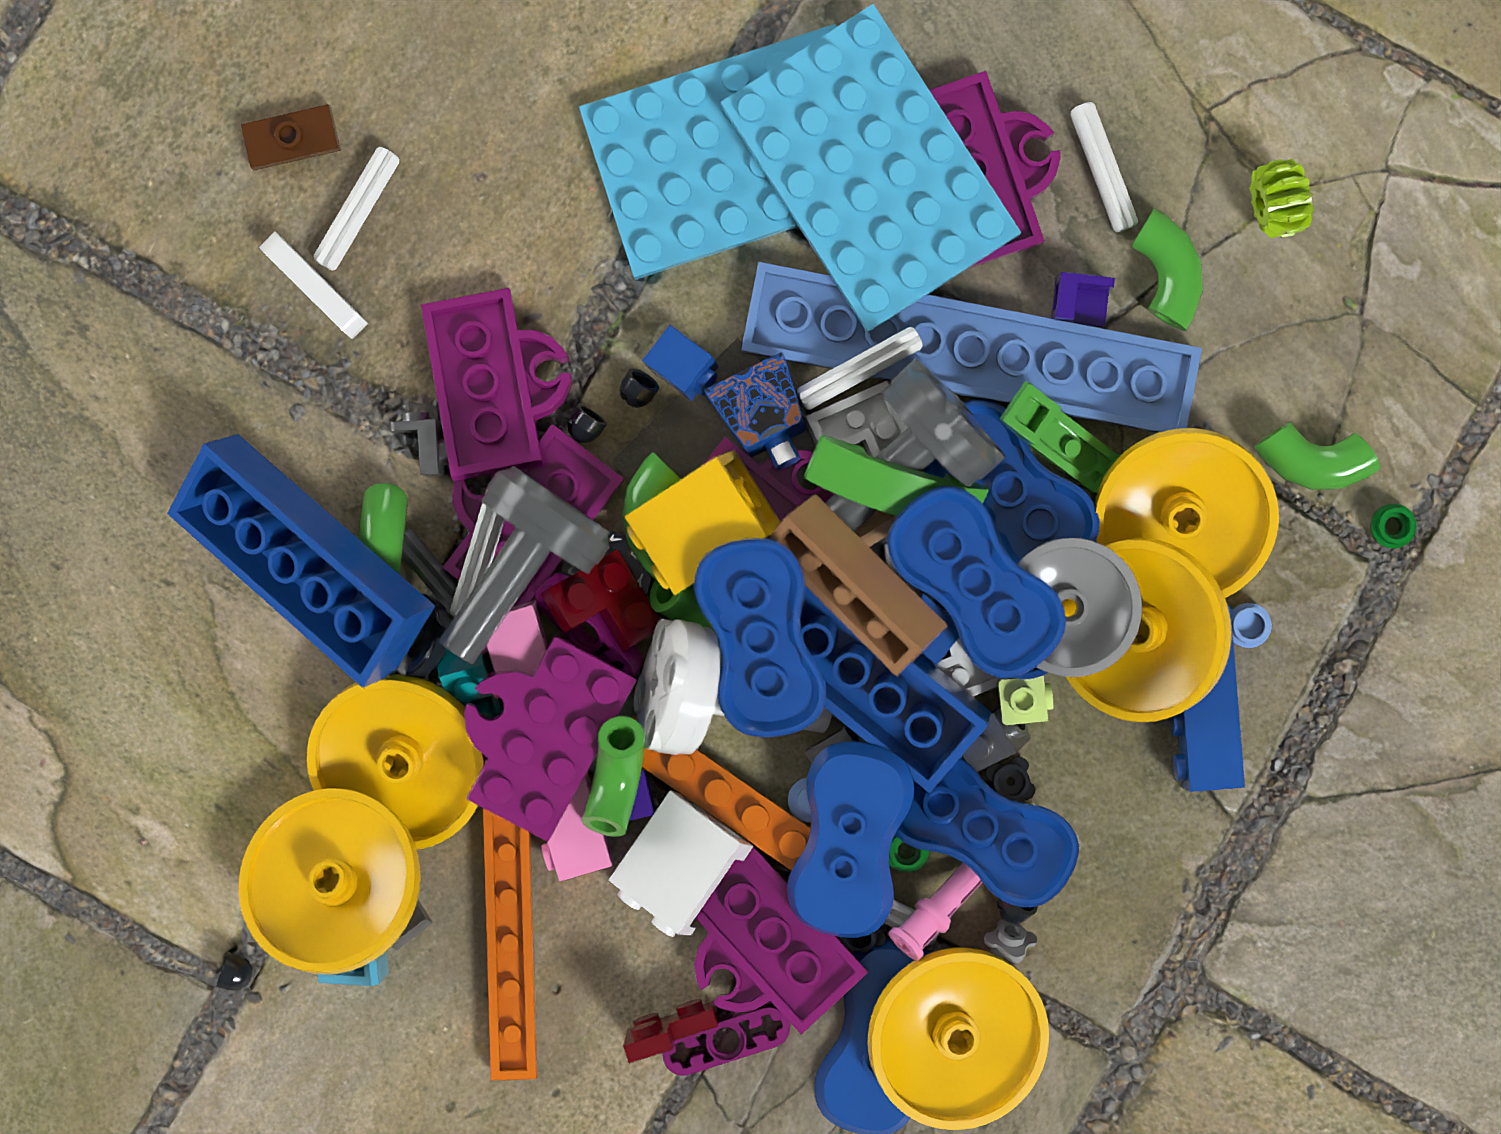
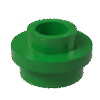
M1387 504L1378 508L1372 515L1370 521L1371 535L1379 545L1385 548H1401L1407 545L1416 533V519L1413 513L1403 505ZM1389 518H1394L1399 524V529L1394 535L1389 534L1385 529V523Z
M894 835L889 852V865L903 873L919 870L926 863L929 851L915 848L914 853L910 857H902L898 854V847L903 841Z

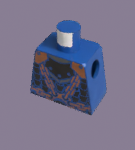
M783 352L704 390L712 407L749 457L756 456L767 450L776 470L787 468L800 460L801 457L791 438L803 433L807 429Z

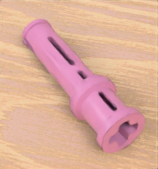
M962 863L929 899L923 898L915 903V911L899 928L893 927L889 931L891 940L908 957L919 961L924 956L922 950L939 932L945 933L949 929V924L951 923L949 918L983 882L970 867Z

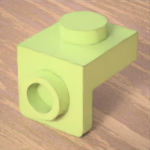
M1044 675L1034 679L1010 678L998 681L1001 721L1004 725L1048 721L1047 710L1053 709V694L1050 682L1044 683Z

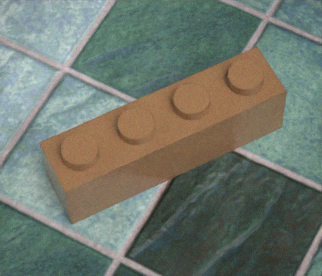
M816 494L787 515L768 538V540L778 542L790 550L801 566L804 584L896 676L912 663L948 626Z

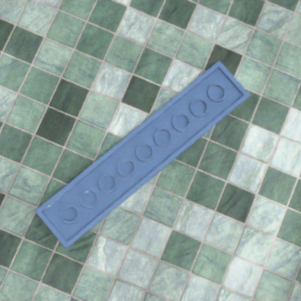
M758 262L741 349L743 353L770 358L783 352L786 361L831 370L904 329L913 327L922 340L923 346L921 349L871 376L872 378L891 381L917 358L946 388L948 387L955 394L1010 404L1026 381L1059 405L1061 411L1067 416L1154 433L1187 428L1202 352L1200 347L932 295L924 296L867 333L830 275Z

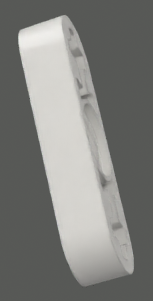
M274 231L259 247L351 339L368 324L277 232Z

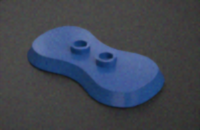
M973 399L963 402L974 415L976 421L1006 455L1005 459L982 480H977L976 483L986 485L989 488L983 505L991 517L998 540L1007 555L1018 564L1029 552L1054 540L1079 538L1095 542L1099 533L1100 521L1098 513H1096V507L1089 495L1076 484L1050 472L1035 458L1029 446L999 420L1006 410L1004 407L985 399ZM937 459L933 460L924 469L925 473L944 478L946 473L953 475Z
M942 486L920 495L901 511L888 533L887 545L891 561L897 572L907 582L934 597L948 611L956 625L967 656L979 669L998 678H1013L1034 669L1055 650L1063 637L1066 625V617L1061 600L1046 582L1019 567L1007 555L998 540L991 517L981 501L966 490L952 486Z
M744 539L714 548L699 563L695 574L694 586L699 606L714 628L720 644L721 669L717 696L722 713L735 729L743 734L755 737L788 735L807 728L817 720L823 710L826 698V685L821 670L805 646L801 633L800 613L804 596V575L800 564L788 548L768 539Z
M840 742L831 744L823 749L810 766L807 775V796L812 818L811 831L807 845L789 875L787 894L792 912L807 927L832 936L854 938L867 936L878 930L891 912L894 889L889 867V852L893 837L912 805L914 783L909 767L894 752L863 742Z
M961 757L930 793L913 780L914 798L912 805L895 833L901 841L918 849L947 854L960 860L977 874L996 897L1012 905L1020 907L1043 905L1053 899L1066 885L1077 863L1079 843L1071 825L1057 812L1042 806L1013 801L990 788L975 769Z
M886 938L885 943L880 947L874 946L867 952H853V955L868 970V973L844 995L845 1016L841 1033L832 1049L822 1061L815 1077V1098L823 1116L836 1126L857 1134H892L900 1130L910 1120V1117L900 1111L890 1101L881 1088L872 1070L868 1054L869 1023L879 996L896 974L915 961L902 952L891 938ZM926 948L922 950L924 956L932 953Z

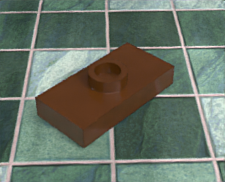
M329 104L241 124L250 168L253 171L341 151L332 109Z

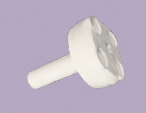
M660 619L657 623L652 643L645 658L642 674L639 676L635 687L633 701L634 711L638 716V723L642 726L645 734L644 747L646 749L673 755L680 753L692 754L701 744L709 727L712 714L724 716L717 696L720 652L718 639L713 629L703 627L699 623L678 619L674 621ZM823 707L817 720L802 730L824 733L830 724L832 713Z

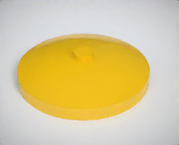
M1172 429L1156 433L1137 442L1127 449L1109 468L1101 482L1095 499L1096 513H1098L1100 521L1099 533L1096 538L1097 543L1104 546L1126 539L1148 538L1177 546L1203 564L1216 580L1224 598L1243 588L1262 569L1274 547L1279 526V508L1276 493L1270 478L1257 458L1237 441L1220 433L1205 429Z
M1134 538L1104 545L1122 558L1138 583L1142 600L1140 626L1129 649L1114 664L1091 675L1066 677V679L1075 691L1090 705L1118 719L1132 722H1153L1178 715L1196 705L1213 689L1226 666L1231 646V621L1224 595L1214 577L1201 562L1188 552L1170 543L1148 538ZM1065 599L1061 602L1065 616H1072L1076 611L1074 601Z
M392 674L365 688H362L357 682L344 688L328 703L316 719L307 746V768L314 791L329 788L348 789L374 798L392 810L405 824L417 850L431 847L447 840L469 821L478 805L467 800V795L484 766L487 757L474 747L466 732L465 707L460 701L443 688L429 681L401 674Z
M339 788L319 789L297 796L277 808L267 817L252 837L246 849L239 875V901L247 928L265 952L289 967L308 973L326 975L344 973L360 968L388 950L409 923L420 889L421 878L418 852L410 832L400 818L392 810L372 797L357 791Z
M974 948L943 949L929 953L919 961H913L892 978L879 996L873 1009L868 1029V1054L871 1067L878 1083L890 1101L900 1111L915 1121L930 1127L946 1130H964L983 1126L1001 1118L1014 1109L1029 1094L1043 1070L1049 1047L1047 1014L1043 1002L1031 982L1015 966L1000 956Z

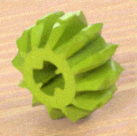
M1294 159L1270 161L1268 164L1259 166L1257 170L1252 172V184L1249 187L1252 195L1250 203L1254 208V218L1258 219L1259 229L1266 233L1269 238L1293 236L1295 233L1310 227L1312 222L1311 214L1314 212L1311 198L1313 193L1309 187L1310 180L1305 177L1304 168L1297 164Z

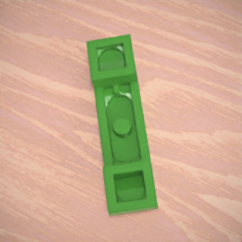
M1026 381L999 419L1038 454L1096 496L1107 471L1121 456L1064 414L1059 405Z
M825 435L820 436L804 474L805 479L822 488L894 516H898L917 497L934 488L942 486L957 487L974 495L982 504L989 491L986 485L976 482L968 487L955 476L947 473L944 478L867 455L863 447Z

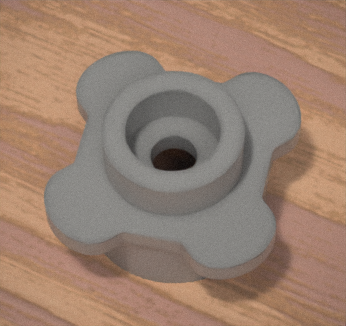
M1002 919L997 922L996 929L993 932L985 934L984 942L990 947L991 953L1000 956L1011 964H1015L1025 958L1028 947L1036 945L1037 936L1033 932L1026 931L1020 924H1012Z

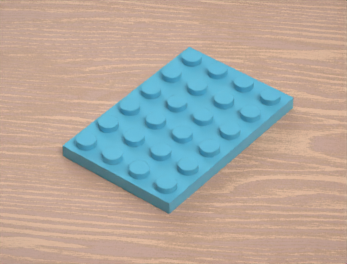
M874 4L720 102V106L867 333L1021 234L1016 223Z
M836 24L579 106L635 280L798 227L720 106V102L836 28Z

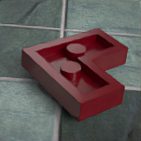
M618 549L603 557L598 565H594L589 574L580 570L541 593L564 633L600 613L623 652L654 634L656 625L660 620Z
M695 999L678 1005L676 1007L677 1013L660 1018L658 1013H651L633 1021L634 1027L627 1030L623 1044L628 1064L673 1050L675 1040L718 1027L719 1018L713 1004L714 1002L703 1004L701 999Z

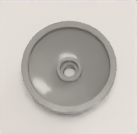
M1065 538L1045 543L1029 552L1020 560L1017 565L1046 582L1057 593L1061 602L1065 599H1071L1076 605L1075 613L1069 617L1065 616V632L1060 643L1037 668L1054 675L1081 677L1108 668L1125 654L1133 643L1140 626L1142 600L1138 583L1122 558L1099 543L1086 539Z

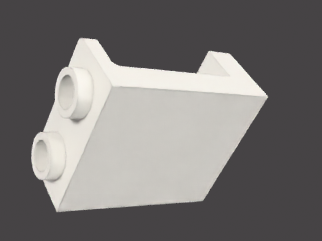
M669 791L608 881L620 889L617 896L627 905L636 910L643 907L654 916L651 921L652 924L671 937H674L676 933L692 935L696 929L692 924L695 917L735 859L744 861L753 845L682 794Z

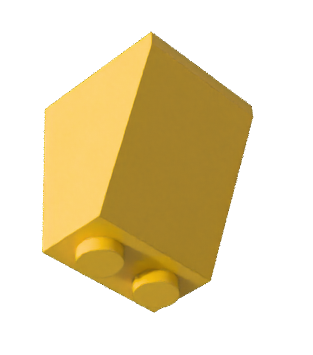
M735 449L715 457L625 516L629 523L627 532L632 542L638 549H645L654 562L652 571L655 578L663 588H670L674 595L695 583V574L699 563L714 548L738 540L764 539L772 534L781 523Z

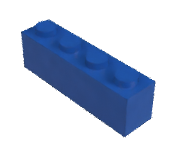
M1229 605L1227 606L1231 621V646L1221 677L1213 689L1200 702L1188 710L1169 718L1172 736H1178L1179 754L1173 755L1174 777L1176 782L1182 781L1183 789L1190 792L1245 788L1231 606Z

